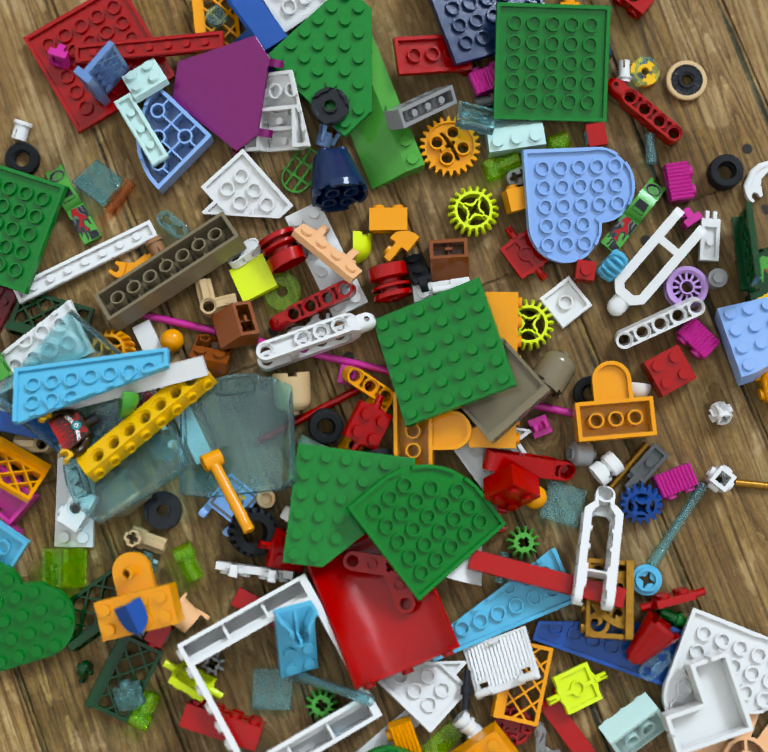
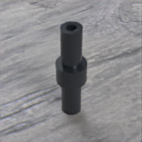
M463 670V686L460 688V694L462 695L461 711H469L470 695H472L471 670Z

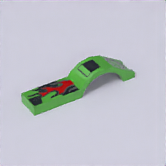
M60 164L58 165L59 168L50 173L47 171L45 175L49 181L68 187L62 206L84 245L87 246L102 238V235L85 204L71 184L63 165Z
M651 177L604 237L600 245L609 252L615 249L619 250L667 188L664 186L660 187Z

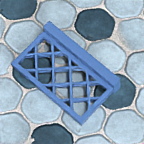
M109 40L84 70L77 66L73 72L90 94L106 107L110 103L107 95L130 68L115 44Z

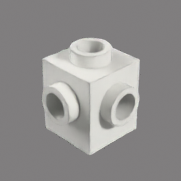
M716 465L706 472L707 477L704 481L708 483L707 487L713 492L725 493L731 490L737 477L732 474L733 471L728 466ZM718 476L721 479L720 482L715 480Z

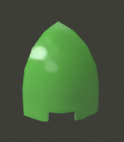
M127 391L122 392L118 399V419L126 418L134 412L139 404V394Z

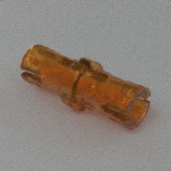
M125 178L117 191H113V196L103 209L114 215L121 203H125V198L136 185Z

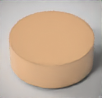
M261 489L257 492L255 500L258 506L270 508L274 505L276 497L271 490Z

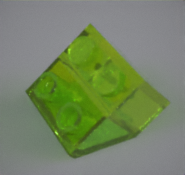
M42 548L41 581L47 582L48 585L55 588L86 587L87 548Z

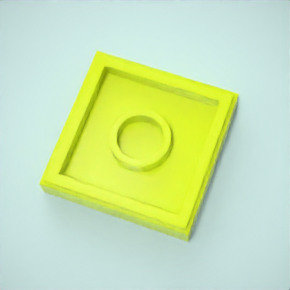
M262 253L242 267L229 270L242 301H253L279 287Z

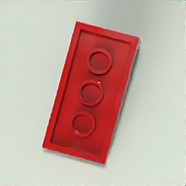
M442 34L394 37L392 39L398 77L459 73L462 77H465L472 70L471 62L454 67Z

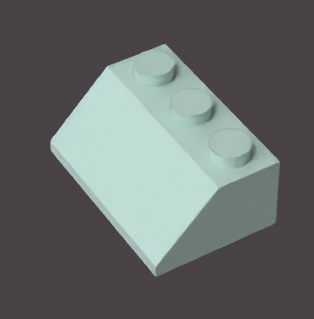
M493 119L482 121L488 158L519 154L522 150L544 149L546 146L542 121Z
M646 692L637 696L630 704L621 708L618 713L606 719L598 727L615 752H637L665 731L659 714L661 711Z

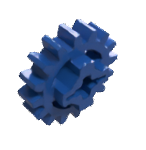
M634 483L633 489L627 487V494H621L622 499L619 501L621 511L626 519L631 517L632 523L638 520L639 524H641L642 520H645L648 524L649 518L656 520L655 514H661L660 508L663 507L661 494H658L657 488L652 490L651 484L644 487V484L641 483L640 487H637Z

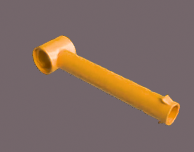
M217 448L199 456L203 469L206 472H212L243 533L248 534L252 532L255 528L222 467L225 461L221 451Z

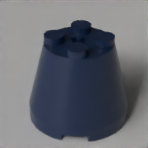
M347 147L320 148L312 162L310 193L312 206L320 207L324 212H338L349 209V205L356 202L362 203L368 196L367 185Z

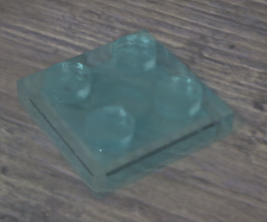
M458 101L456 127L462 130L476 131L482 135L493 134L495 119H493V109Z
M549 480L546 490L547 501L541 507L539 517L577 528L587 491Z
M254 668L252 709L291 710L293 675L281 678L279 669Z

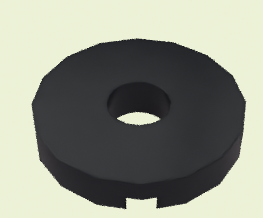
M326 87L314 94L311 101V112L319 123L326 126H334L346 119L349 113V101L341 90ZM332 102L336 107L333 110H327L324 107L325 104Z
M161 491L154 493L152 498L145 503L143 512L144 518L152 527L164 530L172 528L179 522L183 509L182 503L176 495L171 492ZM161 505H165L168 508V513L165 516H161L158 513V508Z

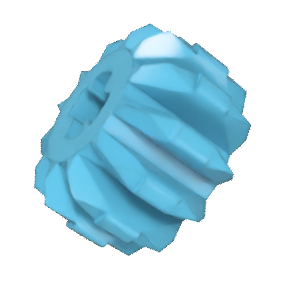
M615 249L598 266L597 273L603 280L611 282L622 272L629 259L623 252Z

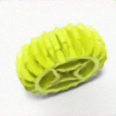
M468 186V192L462 188V195L456 192L454 194L456 199H450L453 205H448V210L452 211L448 213V217H454L450 220V224L457 223L454 230L462 228L460 231L461 235L465 231H468L467 237L471 236V232H474V236L478 237V231L485 235V228L491 231L492 227L490 224H496V220L493 218H498L499 214L495 211L499 207L492 205L497 200H490L492 193L486 196L485 188L482 192H479V186H476L475 191H472V187ZM477 198L473 203H462L465 199ZM482 201L488 208V216L480 208ZM477 205L476 213L470 217V210H473ZM458 207L466 214L465 222L458 215ZM473 220H484L479 225H469Z
M524 299L522 309H518V316H522V328L518 329V336L529 333L536 338L533 340L522 339V351H524L526 345H528V350L532 351L533 344L536 349H539V342L545 345L546 341L544 338H551L547 332H553L554 330L548 327L553 325L554 321L547 320L552 317V314L545 315L548 308L545 307L541 310V302L538 303L537 307L534 306L535 300H531L530 305H528L527 299ZM528 310L536 314L532 317H527L520 312ZM540 318L543 323L541 335L536 328V322ZM533 319H535L532 322V325L530 326L531 329H529L528 327V329L525 328L523 331H521L525 325L524 321L531 322Z

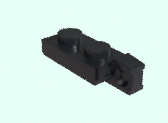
M412 254L403 258L413 286L419 285L422 293L430 291L428 281L432 280L422 254Z

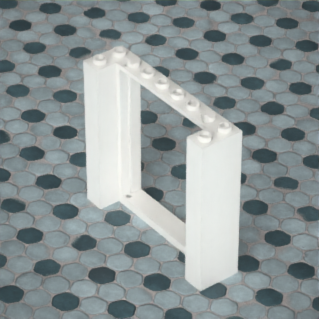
M305 573L177 645L179 649L176 650V653L181 661H186L188 665L185 668L190 679L195 678L198 684L195 688L200 697L204 695L207 701L204 705L209 715L214 714L217 720L214 724L218 732L224 733L226 737L224 743L228 751L241 752L195 666L196 664L274 621V609L311 600L318 611L320 621L345 665L324 608ZM364 688L358 689L361 694L360 697L266 752H321L379 718L382 714L369 690L364 691Z

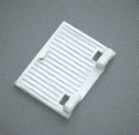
M526 626L487 639L463 650L468 670H471V681L477 700L483 699L487 695H494L526 684L527 681L541 678ZM530 667L531 671L523 674L522 670ZM488 682L489 686L481 689V684Z

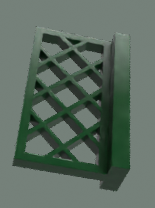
M746 202L740 215L731 218L740 292L759 291L761 289L760 278L762 276L752 202Z
M42 294L37 297L40 298L39 300L34 298L35 302L27 306L22 304L23 308L21 309V304L17 300L10 321H7L5 329L9 334L22 337L35 327L34 320L42 316L45 319L46 314L57 310L66 300ZM46 300L51 301L53 307L43 312L40 303ZM73 303L78 313L81 311L89 312L87 318L82 320V323L85 324V330L88 332L95 309ZM37 305L41 313L31 318L27 310ZM25 311L29 319L22 323L16 321L17 315Z
M112 569L70 598L73 605H75V601L78 598L85 599L83 610L75 609V611L82 612L80 624H76V626H79L78 634L71 638L67 644L71 651L78 652L101 635L96 613L87 611L89 599L95 601L103 599L105 588L113 589V596H117L116 588L106 586L107 578L112 575ZM95 586L101 587L99 599L90 597L91 590ZM86 613L95 615L94 623L90 626L84 625Z
M130 635L117 638L85 702V706L91 709L93 707L128 723L163 651L154 649L147 645V643ZM129 641L138 645L139 652L131 655L128 654L126 647ZM148 651L157 653L154 661L146 663L143 653ZM141 654L144 664L133 668L130 658ZM127 659L131 669L120 673L117 665L120 661ZM145 667L147 672L146 678L137 681L134 671ZM132 672L135 682L124 686L121 676ZM119 677L122 687L111 690L109 681ZM136 685L138 689L137 696L128 698L126 688ZM123 690L126 700L115 704L112 693ZM110 695L113 705L104 707L98 704L101 697ZM127 703L129 707L127 716L119 714L117 706Z

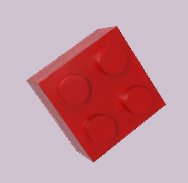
M678 344L640 364L658 398L697 378Z
M512 463L483 478L484 498L508 511H516L518 508L540 498L539 476Z

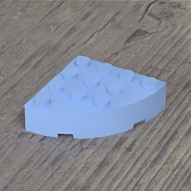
M161 89L146 99L143 104L142 113L170 158L153 168L137 140L136 146L146 175L163 195L215 141L206 129Z
M768 297L717 308L714 321L737 385L740 386L758 379L768 371Z

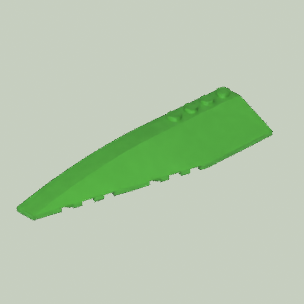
M373 36L372 113L350 133L372 190L425 169V163L410 126L397 130H389L384 111L400 105V102Z

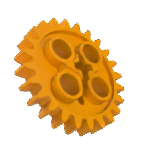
M450 116L447 117V121L440 117V123L433 120V127L427 125L428 132H422L425 138H420V143L424 144L419 146V150L424 151L421 153L422 158L426 157L424 163H430L428 170L435 168L436 175L441 171L442 177L449 173L450 178H452L454 172L459 177L461 170L467 173L466 167L473 168L471 161L477 162V158L474 155L480 154L477 148H480L481 144L476 143L479 140V136H473L476 133V129L469 130L471 123L465 126V119L457 122V116L453 121H451ZM455 131L458 135L450 137L448 132ZM440 133H443V134H444L446 141H445L444 138L440 135ZM435 140L440 141L442 145L434 147L432 142ZM447 143L449 144V146L453 145V152L451 148L446 149ZM460 146H464L467 148L468 151L466 153H460L458 151V148ZM454 154L460 159L459 161L455 159ZM449 156L452 161L445 163L442 161V158Z

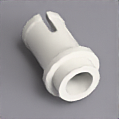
M625 59V67H623V60L618 61L617 77L626 85L630 84L632 80L630 76V61Z

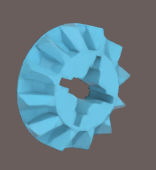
M649 564L636 567L634 570V590L637 593L649 596L655 594L660 589L662 576L656 567ZM648 574L649 579L654 583H646L643 587V580L639 576L646 577Z

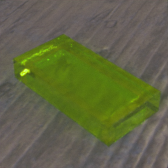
M449 720L421 748L424 752H446L463 734Z

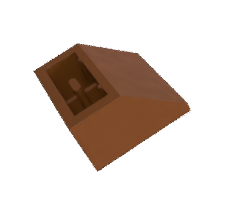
M467 238L429 240L431 282L469 277Z
M251 300L231 303L211 316L220 350L258 344L260 331Z
M198 333L188 359L203 355L207 369L216 380L226 381L234 348L220 350L216 336Z

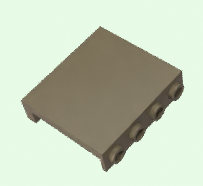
M504 338L501 339L517 386L461 407L492 444L499 440L552 392Z

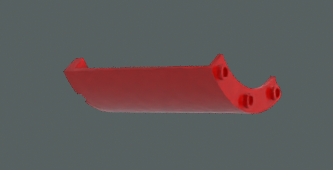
M367 534L360 537L324 567L307 565L355 690L364 688V691L375 687L376 682L402 673L403 676L414 672V667L441 655L443 658L454 654L453 650L460 647L436 587L421 600H416V607L411 613L403 614L398 611L384 576L350 571L345 568L343 557L350 551L382 555ZM351 555L348 559L350 566L358 564V558L355 555ZM387 562V565L389 566L387 570H388V571L393 570V568H392V567L390 566V564ZM408 598L401 600V606L404 609L411 607V601Z

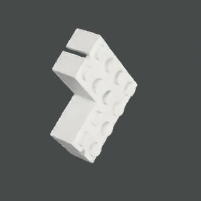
M720 649L705 654V658L699 656L684 661L696 701L659 713L664 729L669 733L666 735L672 752H692L754 730L727 651Z

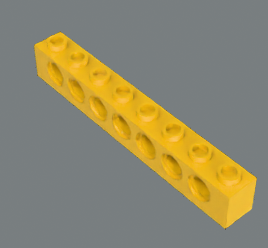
M208 371L209 374L207 376L164 386L75 460L84 473L96 483L160 429L164 428L171 420L180 415L188 406L196 402L199 397L210 390L218 381Z

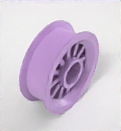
M682 266L675 269L666 278L663 292L668 303L674 305L681 302L683 297L685 300L688 297L696 296L703 301L707 296L709 286L706 276L699 269L692 266ZM682 284H687L690 288V291L684 292L682 290ZM693 302L690 309L699 305V302Z

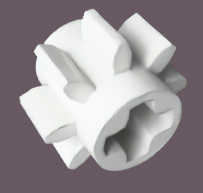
M718 401L711 405L708 410L710 412L708 416L712 423L716 422L717 425H725L731 421L733 417L731 412L734 410L730 404L726 405L724 401Z

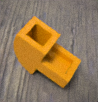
M406 230L394 233L390 237V242L394 245H389L384 251V261L386 263L393 262L401 251L408 255L418 243L420 237Z

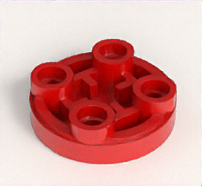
M508 705L505 708L504 715L512 716L518 711L514 705ZM524 711L522 714L526 720L532 721L529 713ZM494 717V721L514 746L526 742L533 732L532 725Z

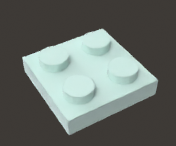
M154 57L122 76L137 104L170 84Z

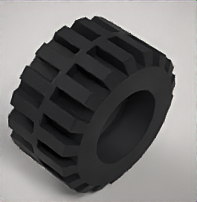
M245 507L244 509L250 520L259 521L263 526V535L259 540L270 542L276 527H278L275 518L261 508ZM233 515L231 517L232 521L228 524L229 530H227V534L229 535V542L234 549L247 557L252 556L255 558L258 555H266V549L257 547L258 541L248 543L244 540L243 531L238 520Z

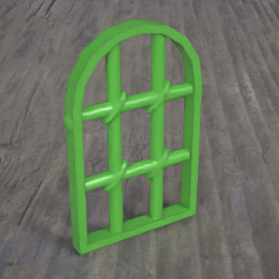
M308 147L309 150L303 159L297 156L301 151L298 150L282 172L281 182L283 187L291 193L299 194L311 186V180L308 183L305 181V177L312 170V164L309 165L305 161L311 151L316 155L318 154L311 147ZM296 158L299 160V164L292 172L288 168ZM304 164L307 166V170L300 178L296 175V172ZM287 171V172L290 173V174H289V178H288L287 181L284 183V182H283V176H284L285 172ZM294 176L298 179V183L293 190H290L286 186ZM301 182L307 185L304 189L296 191Z

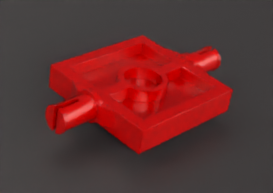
M511 225L505 228L504 231L508 234L510 240L499 251L520 280L534 273L537 274L541 282L546 280L548 277L542 270V267L550 260H547L535 250L530 242L527 230L516 234Z
M378 394L374 404L358 400L342 432V435L354 442L350 450L359 451L361 446L372 450L378 448L393 416L380 408L386 397Z
M276 527L270 542L258 541L257 547L267 550L265 561L267 567L302 573L304 565L283 563L287 529Z
M683 586L672 589V593H665L663 591L653 594L654 597L649 598V602L639 604L641 612L662 609L696 600L697 597L706 595L704 587L696 590H689Z

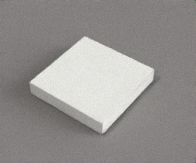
M569 276L539 298V301L544 308H548V313L552 314V318L561 329L592 306Z

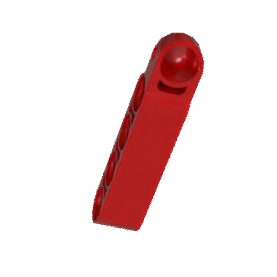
M610 78L608 80V94L619 103L624 111L668 146H673L681 139L683 135L682 128L643 95L630 88L620 79ZM625 96H630L633 102H627ZM639 108L646 109L647 114L640 113ZM654 120H659L662 126H656ZM668 132L675 133L676 138H671Z
M345 280L339 281L274 315L269 321V326L272 331L277 332L296 323H301L354 297L356 286L353 283L349 284ZM348 284L350 291L344 295L342 288ZM328 293H331L333 296L330 303H327L325 300ZM311 301H314L316 305L313 311H310L308 307ZM297 309L299 315L296 319H293L292 312Z
M486 448L482 465L483 469L496 472L512 463L539 476V478L569 481L575 474V466L567 460L495 448Z

